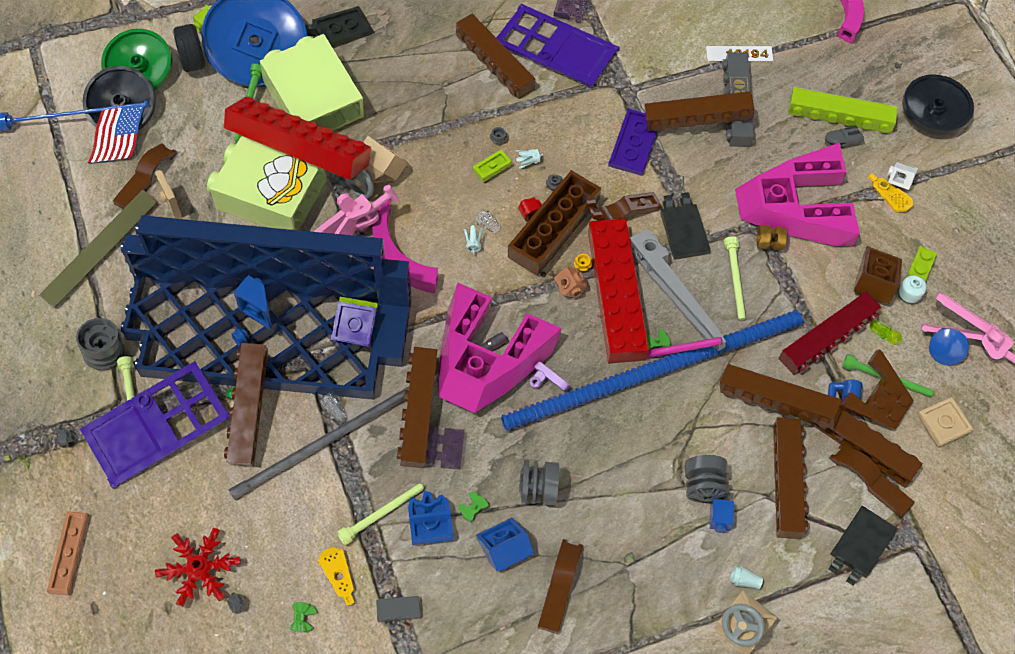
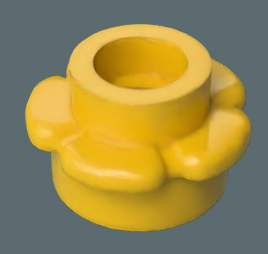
M579 254L575 258V268H578L580 271H587L588 268H591L592 261L589 255Z

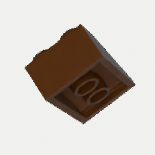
M867 246L855 280L854 291L859 295L867 291L876 301L890 304L899 287L902 259Z

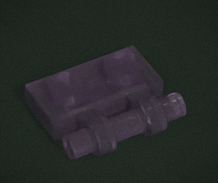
M558 0L553 16L570 20L571 15L575 16V22L581 23L589 0Z
M432 426L428 434L427 465L434 466L435 460H441V468L461 470L465 430L445 428L444 435H439V428ZM437 443L443 444L442 452L436 451Z

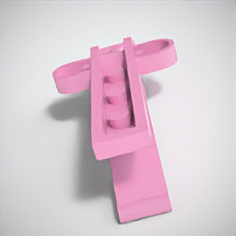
M390 185L384 187L386 193L372 204L363 194L353 200L349 194L344 193L337 199V204L341 211L313 232L353 235L356 230L363 232L369 225L376 223L379 215L375 210L389 199L392 202H396L398 196Z
M941 291L937 292L935 295L937 300L983 330V332L923 322L921 327L924 332L937 333L941 328L958 330L967 338L981 340L992 358L1000 359L1004 356L1015 364V354L1009 351V348L1014 343L1011 337L1003 333L1000 328L991 322H986Z

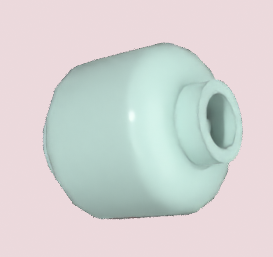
M908 276L899 287V295L908 303H916L923 297L927 285L919 276Z

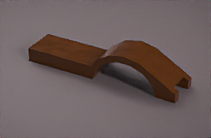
M162 143L148 150L138 162L135 174L114 198V205L124 209L142 190L146 192L151 186L153 174L159 164L165 159L172 160L177 151L166 148Z
M654 192L623 196L617 202L602 207L597 206L595 200L585 202L586 207L591 212V217L598 221L623 219L631 214L659 211L662 207Z
M841 444L837 454H832L829 457L836 465H843L855 471L864 480L867 491L898 517L901 518L914 504L915 501L885 478L878 466L862 452Z
M565 539L562 540L538 629L555 634L559 633L582 550V544L577 546L567 543Z

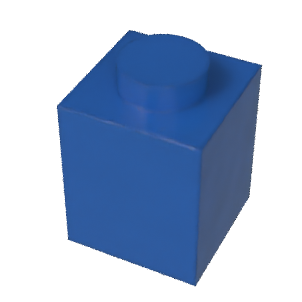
M713 499L710 505L709 529H715L719 533L730 531L733 526L734 501Z

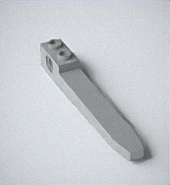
M646 229L630 237L632 254L648 275L705 339L722 337L723 344L713 347L718 351L725 348L726 341L716 325L667 264L668 250L662 247L657 236L652 234L649 229Z

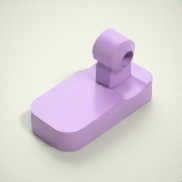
M540 361L534 366L537 373L530 379L532 388L538 389L546 378L563 392L570 388L566 381Z

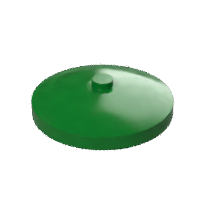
M130 29L116 35L105 47L101 58L102 70L112 66L134 68L148 79L154 90L158 89L167 80L173 64L172 53L166 41L157 33L147 29Z

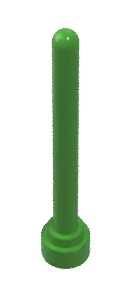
M260 64L251 65L250 76L252 78L246 97H254L258 79L262 77ZM236 133L234 141L238 142L241 135Z
M851 354L846 355L842 368L849 371L850 369H858L881 378V375L871 366L858 362V359ZM900 378L907 389L928 397L934 395L932 389Z

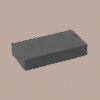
M419 596L376 600L378 622L420 619Z

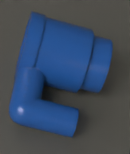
M853 379L845 380L843 383L831 382L828 386V395L836 397V390L843 391L842 400L850 392H853L861 399L863 384Z

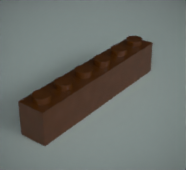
M473 13L456 22V36L463 40L467 48L476 54L479 61H482L488 70L497 76L499 82L504 84L512 95L520 99L535 90L534 76Z
M751 91L645 103L647 131L694 127L705 124L711 125L723 122L729 123L740 120L746 121L753 119L754 116Z
M241 343V349L237 351L239 366L235 369L234 379L237 380L236 388L232 389L234 405L229 411V419H232L231 427L227 429L229 444L224 450V459L230 465L254 467L269 351L266 345Z
M414 347L413 353H409L408 365H412L411 372L407 371L406 383H410L409 390H405L404 402H407V409L402 410L401 421H405V427L400 428L399 440H403L402 447H398L397 459H401L400 466L424 468L438 349Z
M731 364L727 365L720 380V393L727 397H736L746 403H755L765 409L779 411L783 415H792L802 421L817 423L824 428L834 429L842 410V399Z
M841 410L834 429L824 428L817 423L806 421L840 445L844 444L868 456L883 474L904 488L912 481L923 464L916 456L908 454L898 444L890 442L880 432L874 431L865 422L850 415L847 410Z
M777 417L773 424L776 538L802 539L804 534L808 532V521L805 520L808 505L807 501H804L807 484L803 482L806 464L803 463L802 459L805 455V445L802 444L804 426H801L800 419Z

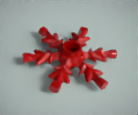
M213 527L209 538L205 535L203 536L204 546L199 545L202 552L198 555L193 554L194 546L190 548L189 538L184 542L178 533L171 537L178 546L173 548V550L182 553L179 557L187 558V563L183 566L176 562V566L166 563L167 568L155 569L156 578L167 576L166 580L169 581L175 575H177V579L182 573L188 575V580L181 582L184 586L176 591V594H181L177 599L176 605L183 607L187 597L193 599V588L197 589L195 581L198 579L204 581L203 588L207 586V596H210L213 592L218 601H222L226 597L219 589L224 584L214 581L218 577L210 576L209 572L213 568L220 572V568L231 571L230 565H240L241 558L240 556L229 558L230 554L227 553L221 559H219L218 555L214 561L209 560L208 554L215 552L212 548L220 543V541H215L220 533L219 529Z

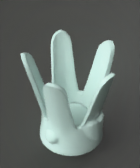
M538 149L528 151L516 150L521 156L516 158V161H523L519 169L532 163H540V156H543V154L539 155Z
M474 225L470 228V235L467 234L466 229H463L467 241L466 250L473 252V254L480 251L483 228L480 229L477 236Z

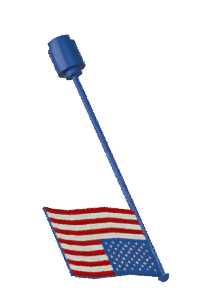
M144 101V103L13 118L8 112L0 113V131L10 130L14 122L102 111L96 126L93 150L88 164L131 159L137 145L139 124L144 109L149 106V103Z

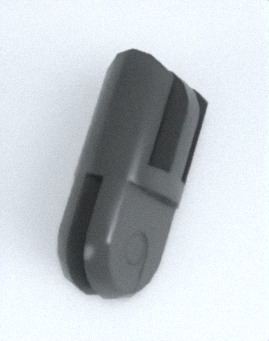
M857 126L830 131L825 136V144L827 146L840 143V147L864 141V136Z

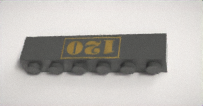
M727 52L726 59L722 61V69H725L723 83H726L724 94L751 91L748 53ZM753 119L725 123V125H728L726 139H729V147H751L754 138Z

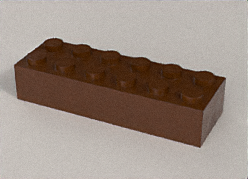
M571 170L508 245L507 257L538 276L589 214L590 210L586 207L585 202L595 200L597 204L600 200L601 187Z

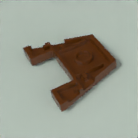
M878 349L867 364L881 375L880 381L866 403L853 392H850L842 401V409H848L856 413L857 416L868 418L870 422L892 431L896 430L914 400L884 353Z

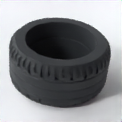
M186 24L175 27L173 34L183 71L192 72L204 69L205 60L195 25Z

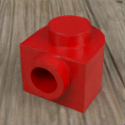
M535 197L522 200L518 210L524 220L528 222L542 204L539 199L536 200Z

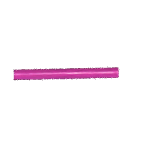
M722 337L652 349L648 351L647 358L722 345Z

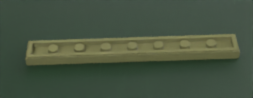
M142 190L39 296L55 308L141 219V215H145L157 201Z

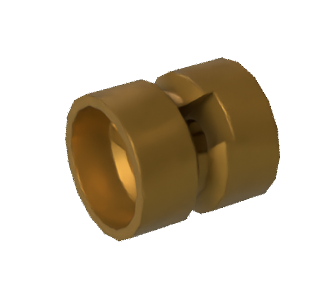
M760 224L757 231V248L768 249L772 247L773 250L783 251L786 245L787 228L783 226L771 228L770 225Z

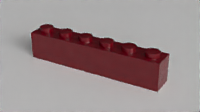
M867 291L783 349L779 360L793 375L798 372H805L810 367L809 364L819 362L826 352H833L840 342L845 343L852 337L855 331L857 333L862 331L866 327L865 324L869 321L870 323L876 321L880 316L878 313L882 306Z

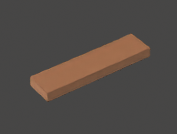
M71 511L66 513L47 588L48 594L70 596L89 518L88 513Z

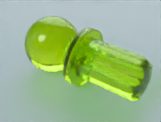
M873 320L869 326L871 330L880 335L881 339L887 338L891 345H898L902 341V334L897 330H892V327L889 325L885 326Z

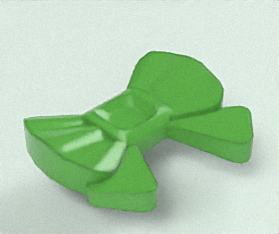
M659 329L657 338H652L646 333L648 349L652 350L654 347L670 346V339L666 335L667 332Z
M477 492L469 493L473 504L470 506L459 504V512L468 522H472L475 514L481 509L489 507L488 502L483 497L478 496Z
M304 602L294 603L292 605L295 612L294 622L291 624L290 630L306 633L313 627L304 621V616L316 614L317 611L313 605L309 606Z

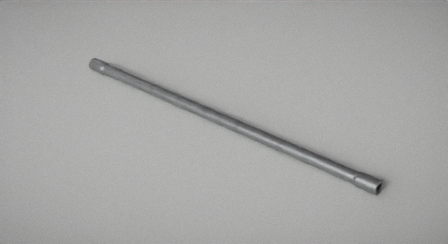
M500 332L479 346L488 350H494L506 343L507 338L503 332ZM439 369L435 371L434 383L439 380ZM409 386L253 477L228 489L234 500L257 485L404 401L405 390H409Z

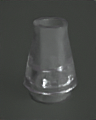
M482 209L474 219L477 225L493 232L495 235L502 228V225L498 223L489 210Z
M329 393L320 400L321 408L338 423L347 417L337 395Z

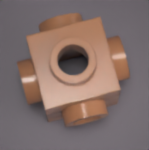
M566 266L554 277L559 286L560 293L564 296L578 297L587 287L584 281L585 277L579 272L578 268Z

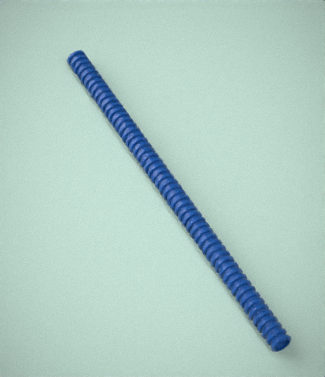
M793 310L787 314H782V316L773 317L771 320L768 319L766 322L762 321L756 325L746 327L745 330L740 329L734 333H729V335H724L723 338L726 341L725 348L719 351L711 346L678 352L675 355L670 354L669 357L659 358L658 361L654 360L653 363L642 364V367L631 368V371L620 372V375L609 376V379L598 380V383L593 382L592 385L581 386V389L570 390V393L564 392V395L559 394V397L553 396V399L542 400V403L536 402V405L531 404L530 407L519 408V411L514 410L513 413L502 414V424L505 430L510 431V428L516 429V426L522 427V424L533 423V420L538 421L539 418L544 419L545 416L555 415L556 412L561 413L562 410L572 409L574 405L577 407L579 404L583 405L585 401L588 403L590 400H596V397L598 399L602 395L605 397L607 393L609 395L613 391L616 393L618 390H623L624 387L627 389L629 386H635V383L637 385L640 382L644 383L646 379L648 381L652 378L655 379L657 375L659 377L663 374L666 375L668 372L677 371L679 368H684V366L688 367L690 364L694 365L695 362L699 363L701 360L705 361L706 358L710 359L712 356L716 357L717 354L721 355L722 352L732 351L733 348L738 349V347L749 345V343L757 342L760 339L763 340L765 337L768 338L779 334L781 331L785 332L786 329L790 330L791 328L801 326L803 322L802 316L797 310Z

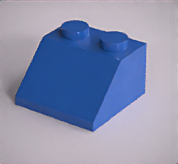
M248 275L234 291L239 311L271 330L272 320L269 301L264 287L265 284L260 279H254Z
M513 518L476 534V538L489 563L496 571L505 570L510 565L523 561L528 556L534 554L527 532Z

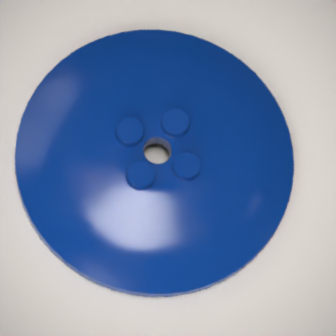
M217 0L204 18L201 37L203 50L213 68L226 79L249 87L252 78L250 76L252 64H260V60L264 59L266 54L273 50L284 51L296 46L300 39L307 37V32L300 13L288 0ZM257 37L260 41L257 44H252L250 39ZM261 77L258 79L256 87H265L266 85Z

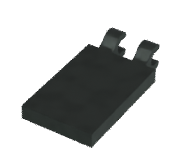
M359 6L313 19L312 24L305 25L307 36L312 37L315 33L318 36L324 34L331 46L369 36L373 32Z
M689 192L681 193L680 203L682 206L673 207L671 195L664 196V201H662L664 209H661L660 214L673 259L677 260L710 254V247L697 205H691Z
M862 505L830 553L835 559L828 569L836 573L842 563L853 569L846 581L854 586L861 575L865 578L869 575L898 528Z

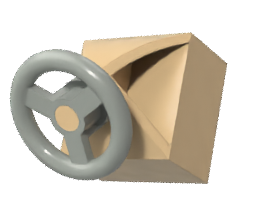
M369 136L364 140L366 145L371 146L369 166L357 174L355 179L345 178L351 192L357 197L363 194L366 199L373 195V183L397 180L408 163L395 152ZM354 185H356L357 187H359V188L362 190L363 193H361L360 191H358V190L354 187Z
M742 590L731 606L726 609L714 630L744 654H750L778 617Z

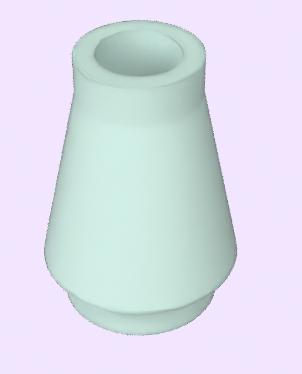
M735 566L730 575V582L734 583V586L759 590L762 586L763 578L742 566Z

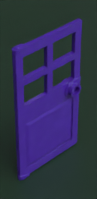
M522 3L496 37L506 49L590 87H593L620 48ZM524 13L538 18L531 29L517 24ZM544 21L557 26V29L550 38L536 33ZM512 29L526 34L518 46L504 40ZM531 38L546 43L537 55L524 49Z
M194 361L82 427L80 431L106 474L110 487L115 489L148 467L226 420H229V413L223 408L202 371ZM193 372L203 391L186 401L175 382ZM170 386L180 405L163 415L152 395ZM208 397L219 416L201 426L190 407ZM185 411L196 430L178 440L167 420Z

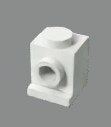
M897 162L895 166H891L887 176H890L888 183L909 190L918 168H912Z

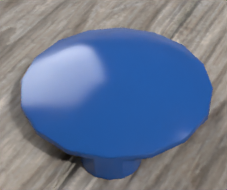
M950 328L939 329L930 339L929 343L931 356L935 361L943 365H954L963 361L969 350L967 337L960 331Z

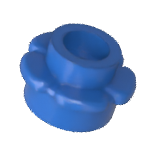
M236 328V331L231 334L234 342L239 347L241 343H248L249 336L244 329Z

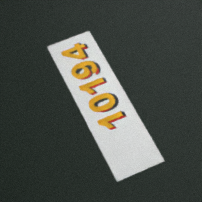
M706 46L708 61H723V59H726L727 52L748 53V61H773L771 46Z

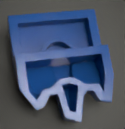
M424 491L421 501H417L416 498H410L408 511L412 545L454 540L449 501L443 495H439L436 500H433L431 492Z

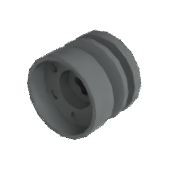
M94 318L86 321L78 329L76 341L83 359L89 367L96 370H106L117 365V360L124 356L125 349L117 326L111 320Z
M699 455L686 460L685 477L688 479L686 481V497L691 501L700 503H711L713 499L724 500L728 498L730 492L728 488L729 481L726 479L728 476L727 460L716 455Z
M524 460L520 471L519 483L521 503H527V495L532 494V504H535L537 495H541L543 504L557 505L559 463L545 462L543 471H540L538 461H534L533 470H529V461Z

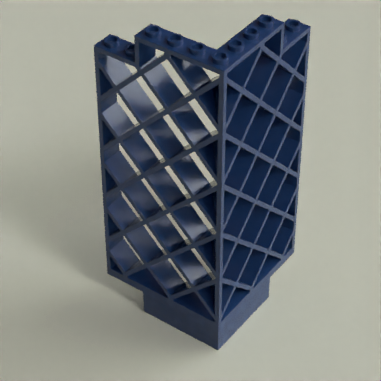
M141 215L140 223L136 224V235L126 234L125 242L121 243V253L125 257V262L128 264L135 282L133 288L130 289V302L125 307L126 317L125 321L121 323V332L126 340L141 341L139 346L140 356L135 361V369H137L140 377L165 379L185 367L181 363L182 359L204 346L215 359L200 369L208 383L236 386L237 380L234 379V372L228 365L237 360V351L241 349V346L236 345L220 356L210 341L231 327L234 330L236 328L243 329L238 322L246 318L247 315L239 311V308L229 313L219 300L238 288L248 275L254 279H260L265 284L264 287L269 302L283 292L288 291L298 303L278 318L270 310L271 330L264 326L249 336L247 340L249 344H261L279 331L291 345L272 359H267L264 389L374 400L379 365L402 367L412 302L409 261L385 259L383 238ZM146 277H149L158 290L141 300ZM195 282L205 294L182 308L172 295ZM332 295L338 301L340 297L373 303L378 300L368 370H365L353 356L354 353L364 346L350 343L345 346L342 342L331 340L335 316L324 322L313 309ZM167 299L176 310V313L153 327L143 314ZM214 304L223 315V318L201 332L191 318ZM307 313L318 327L296 341L286 329V326ZM136 317L140 319L147 330L133 329ZM185 322L196 336L172 351L162 337ZM326 336L338 351L317 365L305 350ZM157 341L167 355L152 365L147 366L152 345ZM297 355L311 369L296 380L284 379L277 371L278 368ZM346 359L359 375L345 385L333 384L325 373ZM173 365H176L178 369H174V368H170V367H172ZM222 369L225 371V373H218ZM193 372L177 380L199 383ZM271 374L273 378H266V376ZM319 379L322 383H317L314 381Z

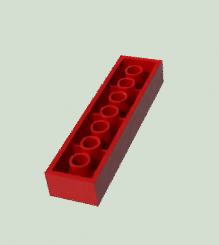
M244 97L225 108L224 129L351 180L369 166L371 146L366 145L362 141L351 139L347 135L336 133L330 128H324L314 122L303 120L301 117L288 114L282 109H276L267 103L258 102L252 97Z
M627 220L590 221L588 238L608 364L646 361L649 349Z

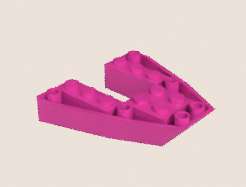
M840 143L790 159L737 187L735 192L740 219L758 226L761 224L770 225L771 228L775 226L786 227L787 235L832 246H854L860 232L853 203L799 205L795 186L838 185L842 183L846 169Z
M457 283L447 311L439 357V397L476 413L514 388L535 369L534 366L538 361L543 363L550 357L559 342L562 328L526 313L501 356L472 343L476 333L490 312L492 297Z

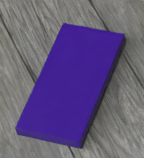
M628 108L608 167L640 176L643 175L657 131H647L645 113Z

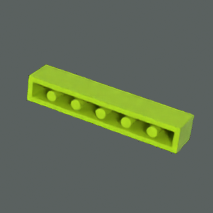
M793 87L787 114L891 134L896 124L898 107Z

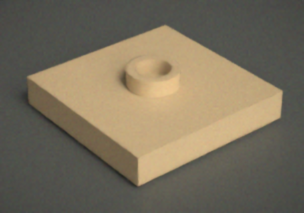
M161 169L155 171L161 189L159 193L163 202H167L174 218H181L182 215L177 200Z
M952 397L919 411L917 414L938 447L972 433L974 430Z

